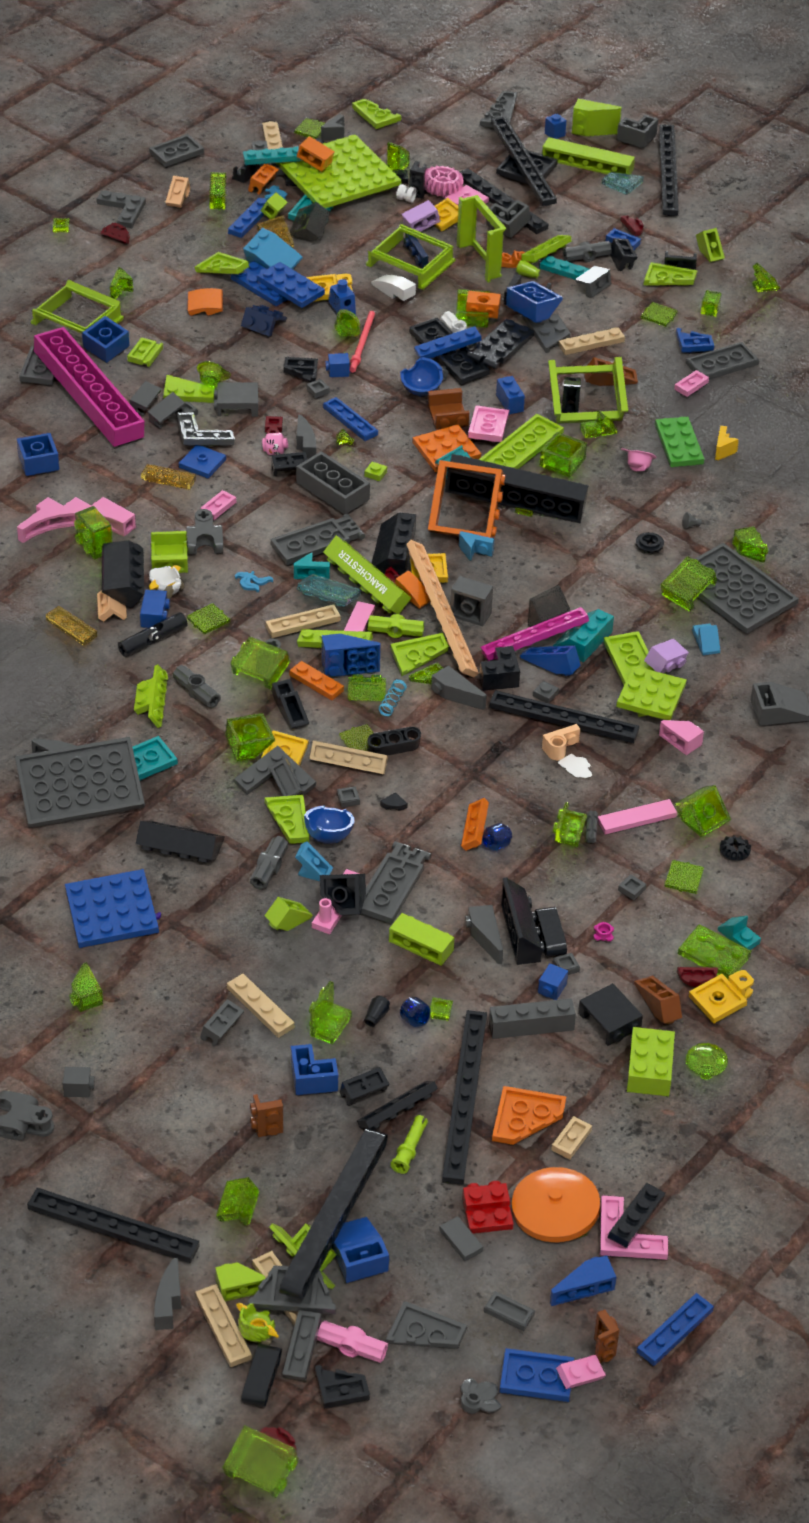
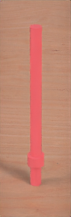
M374 311L369 312L355 354L351 357L349 371L352 373L356 371L357 366L361 362V354L375 316Z

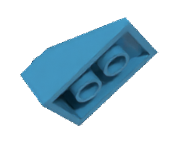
M262 228L243 248L246 261L249 263L255 261L267 269L278 262L293 269L303 259L302 255L279 236L265 228Z

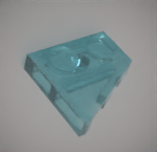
M610 172L602 179V184L628 195L643 182L644 177Z

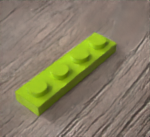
M557 235L523 253L521 255L522 261L526 260L529 263L538 262V259L545 258L548 254L556 252L557 249L566 247V244L572 242L571 235Z
M302 629L297 644L298 647L322 648V635L344 634L371 641L373 636L372 632Z

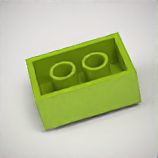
M633 1027L627 1092L669 1097L675 1031Z

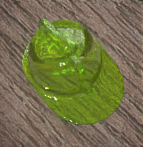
M339 310L334 323V327L341 337L359 336L360 322L358 317L349 310Z
M206 361L197 365L200 381L212 388L217 387L218 382L231 377V374L217 363Z

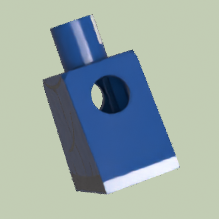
M338 280V284L330 287L328 305L340 321L343 322L356 318L355 295L348 287L346 280Z

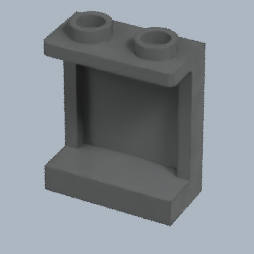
M218 382V389H214V399H217L214 400V410H218V416H221V409H251V417H258V382Z

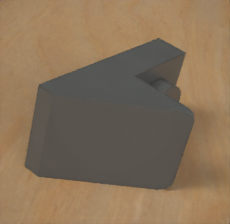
M338 114L321 126L322 140L344 138V115Z

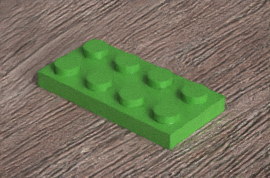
M689 417L655 419V426L670 467L704 464V456Z

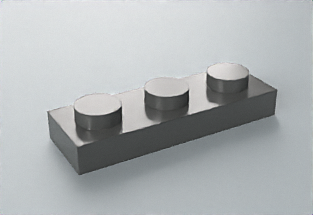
M298 1311L282 1373L284 1378L300 1381L307 1380L322 1320L321 1313Z

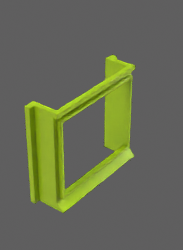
M478 195L467 198L459 197L457 246L463 248L472 245L486 261L485 280L491 282V279L502 277L500 272L503 232L507 228ZM477 208L495 228V230L487 231L486 252L475 240Z
M400 224L399 228L374 250L368 251L366 266L372 267L379 260H382L417 275L418 288L424 290L455 262V258H453L452 245ZM403 232L444 249L423 269L387 255L391 249L403 240Z
M68 280L62 289L37 309L32 310L33 319L31 324L37 325L46 318L82 334V332L104 316L117 324L124 319V316L121 315L120 301ZM71 291L110 307L86 328L52 314V312L72 297Z
M615 357L613 365L556 367L555 360H548L556 424L623 420L624 413L628 412L622 357ZM613 373L617 411L561 413L557 375Z

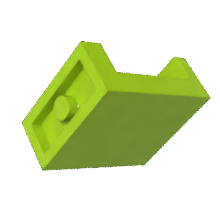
M151 532L152 569L177 565L181 567L179 573H188L187 532Z

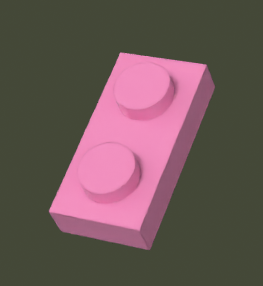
M696 370L676 383L674 390L688 397L709 382V377Z
M222 490L200 509L210 510L213 520H215L236 503V497Z
M596 1355L563 1363L556 1368L566 1389L598 1381L606 1376Z

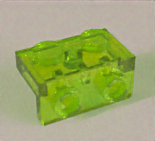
M354 674L352 677H349V700L383 701L385 699L386 678H382V675L364 677L361 674Z
M565 802L563 809L560 808L557 820L559 821L554 823L553 833L556 834L555 842L578 847L587 821V814L570 811L569 803Z
M249 1177L226 1182L216 1214L220 1222L239 1218L244 1225H250L259 1196V1189Z

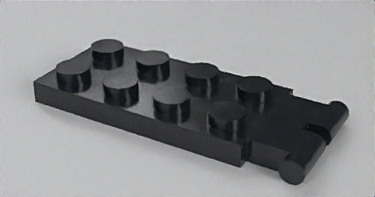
M505 319L475 346L473 352L469 351L467 357L479 363L483 361L484 365L497 369L499 363L503 364L534 336L535 331L527 326L515 323L513 320Z

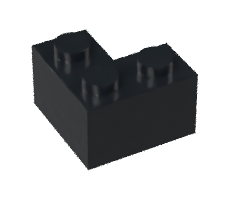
M513 646L495 648L494 661L480 662L479 679L482 691L519 687L520 668Z

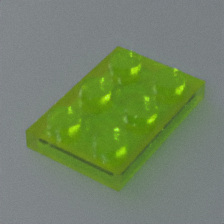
M699 924L678 948V954L702 967H718L717 975L723 974L729 979V976L738 972L750 958L751 950Z

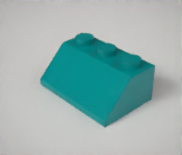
M600 609L587 613L589 622L568 629L553 646H575L579 661L585 662L604 642V637H608L613 632V615Z

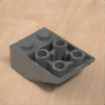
M773 682L753 683L750 700L760 726L809 721V702L805 692Z

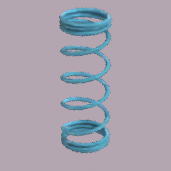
M399 679L393 681L388 694L385 695V699L378 709L382 715H392L393 707H396V702L400 701L399 696H402L407 688L404 681ZM400 683L404 686V689L396 688L394 684ZM395 689L398 692H402V694L397 695L394 692L389 693V691ZM389 694L398 696L399 700H393ZM386 700H393L396 703V705L391 706L387 703ZM381 706L388 707L391 710L390 714L382 712Z

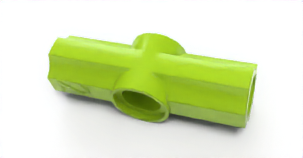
M393 614L390 617L370 615L368 631L387 633L392 638H400L402 635L423 637L424 621L408 620L400 614Z

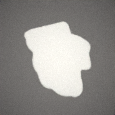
M570 754L558 762L575 777L587 778L592 776L591 771L588 769L591 765L587 762L586 758Z

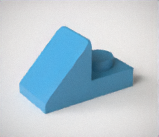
M460 531L459 548L470 561L474 553L492 556L494 552V538Z
M710 623L694 625L692 632L702 655L720 653L717 625H711Z
M308 842L301 844L295 856L302 864L298 875L320 881V875H330L333 867Z

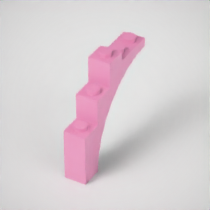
M48 497L36 506L37 512L17 526L18 540L22 543L46 531L72 526L101 528L121 536H126L136 528L135 514L104 497L92 506L77 497L64 506Z

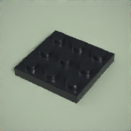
M527 150L545 179L557 166L558 160ZM511 155L496 168V174L528 184Z

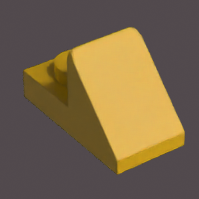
M720 426L715 460L723 459L737 452L739 440L737 438H729V434L726 433L727 426Z

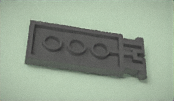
M344 514L342 518L336 520L332 518L272 538L271 546L285 564L289 565L310 553H313V556L323 553L336 535L350 544L352 540L364 539L365 534L349 514Z
M394 841L392 845L394 849L392 853L387 852L366 887V895L361 914L391 924L422 874L424 861L430 860L432 853L418 848L410 851L411 846Z

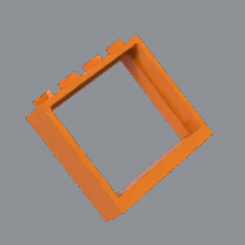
M439 460L428 525L429 532L459 536L460 531L489 538L495 537L497 533V527H494L495 520H498L500 515V509H497L498 502L501 503L503 492H500L501 485L505 484L506 476L503 475V470ZM447 468L496 475L486 533L438 526Z

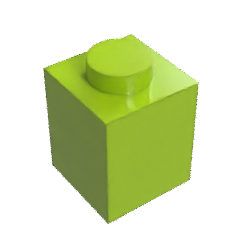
M276 192L266 201L260 211L269 219L274 220L288 202Z

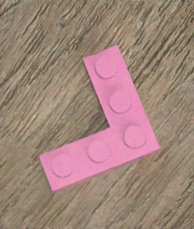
M601 1196L600 1255L667 1260L668 1236L637 1234L628 1248L607 1238L610 1230L623 1214L624 1197Z

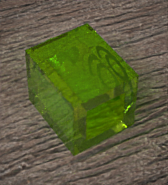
M706 290L702 300L701 314L717 317L722 293Z

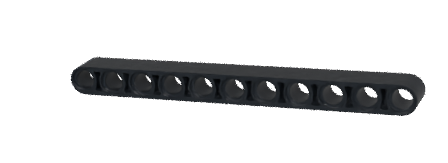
M368 1128L365 1129L283 1276L279 1289L280 1294L299 1300L304 1299L387 1144V1134Z

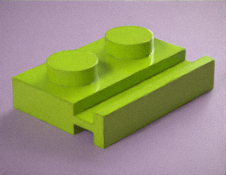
M141 337L127 355V361L140 365L147 364V367H150L163 350V343L157 344L156 341Z

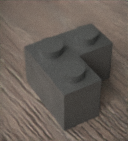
M644 115L639 121L624 117L618 124L617 140L635 145L638 148H645L657 135L658 118Z
M516 200L508 209L496 203L489 208L507 228L503 234L509 238H512L531 220L529 206L519 200ZM487 220V226L495 229Z

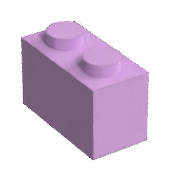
M429 200L402 214L404 225L419 232L440 222L438 210Z
M671 639L652 646L644 661L656 672L665 673L675 668H681L685 664V658L689 652L675 639Z

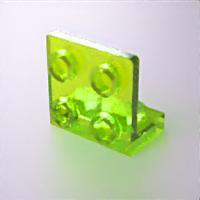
M329 981L326 987H322L318 999L310 1005L309 1013H311L309 1026L311 1027V1036L333 1045L352 1017V1010L334 1004V982Z

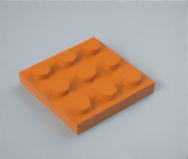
M459 425L413 437V444L434 472H438V464H435V461L461 445L471 458H481L480 451Z

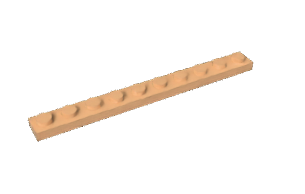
M410 540L407 543L409 555L413 558L414 566L418 570L420 580L425 586V592L431 600L430 603L437 614L436 617L440 621L442 631L446 635L447 643L453 651V657L459 665V671L463 675L475 678L479 674L424 545Z

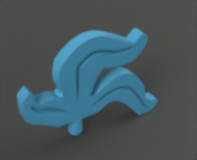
M273 185L269 189H265L266 192H269L268 195H265L266 200L276 192L284 199L287 197V193L279 190V186Z
M254 571L251 573L237 572L235 574V579H241L240 586L244 590H256V592H259V586L273 582V578L270 576L257 578L254 575Z

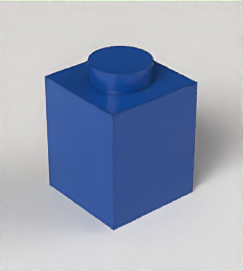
M558 113L545 119V134L555 139L564 137L566 135L567 120Z
M348 353L328 354V361H325V369L329 371V377H349L350 363Z
M550 963L539 979L538 993L557 1000L567 985L568 970Z

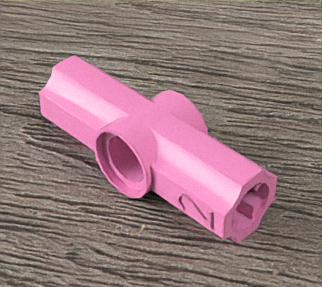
M324 1320L319 1327L317 1340L339 1348L340 1352L348 1357L360 1355L381 1363L386 1356L388 1343L367 1336L362 1329L356 1326L344 1328Z

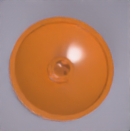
M561 1167L545 1168L529 1174L517 1185L512 1196V1213L517 1225L529 1236L546 1242H566L584 1235L594 1226L600 1213V1197L593 1182L580 1172Z

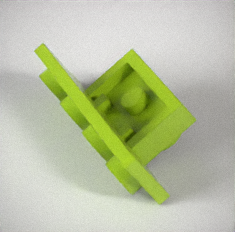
M158 664L154 666L153 678L137 684L134 711L138 715L149 711V719L157 728L162 727L168 674Z
M273 1223L269 1226L274 1232L273 1237L288 1247L286 1251L292 1257H295L311 1228L310 1225L305 1224L292 1239L282 1227ZM332 1248L320 1267L323 1281L330 1289H333L335 1284L324 1274L323 1270L337 1255Z

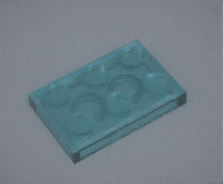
M311 574L297 585V590L303 592L304 595H313L319 597L322 601H332L338 606H347L358 598L361 593V589Z

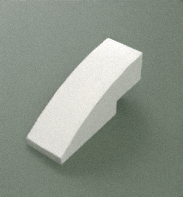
M385 275L371 282L374 287L392 299L398 297L405 301L416 295V284L403 277Z

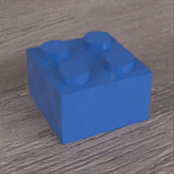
M106 316L82 332L83 347L106 363L130 346L129 331Z
M51 433L17 439L18 456L25 476L59 470L58 452Z

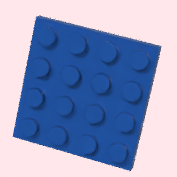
M144 869L65 884L79 948L159 933Z

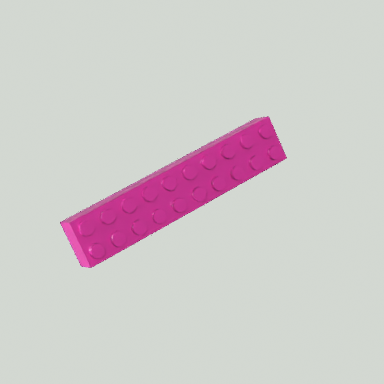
M64 327L34 335V352L114 447L144 438L145 421Z

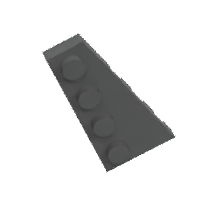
M502 91L496 99V103L490 107V111L485 113L484 119L480 120V126L492 127L491 118L504 116L511 124L517 92Z

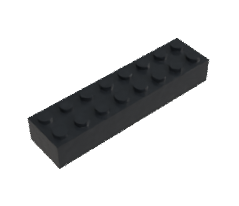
M452 454L450 462L503 470V475L506 476L505 484L501 485L500 492H503L502 502H498L499 505L581 523L589 485ZM448 468L445 492L491 503L496 475Z

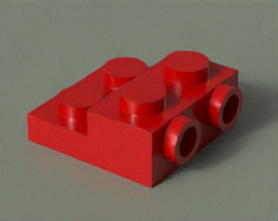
M491 1181L488 1185L483 1186L471 1183L463 1188L462 1199L468 1229L472 1234L513 1229L514 1224L506 1183L501 1184L500 1181Z

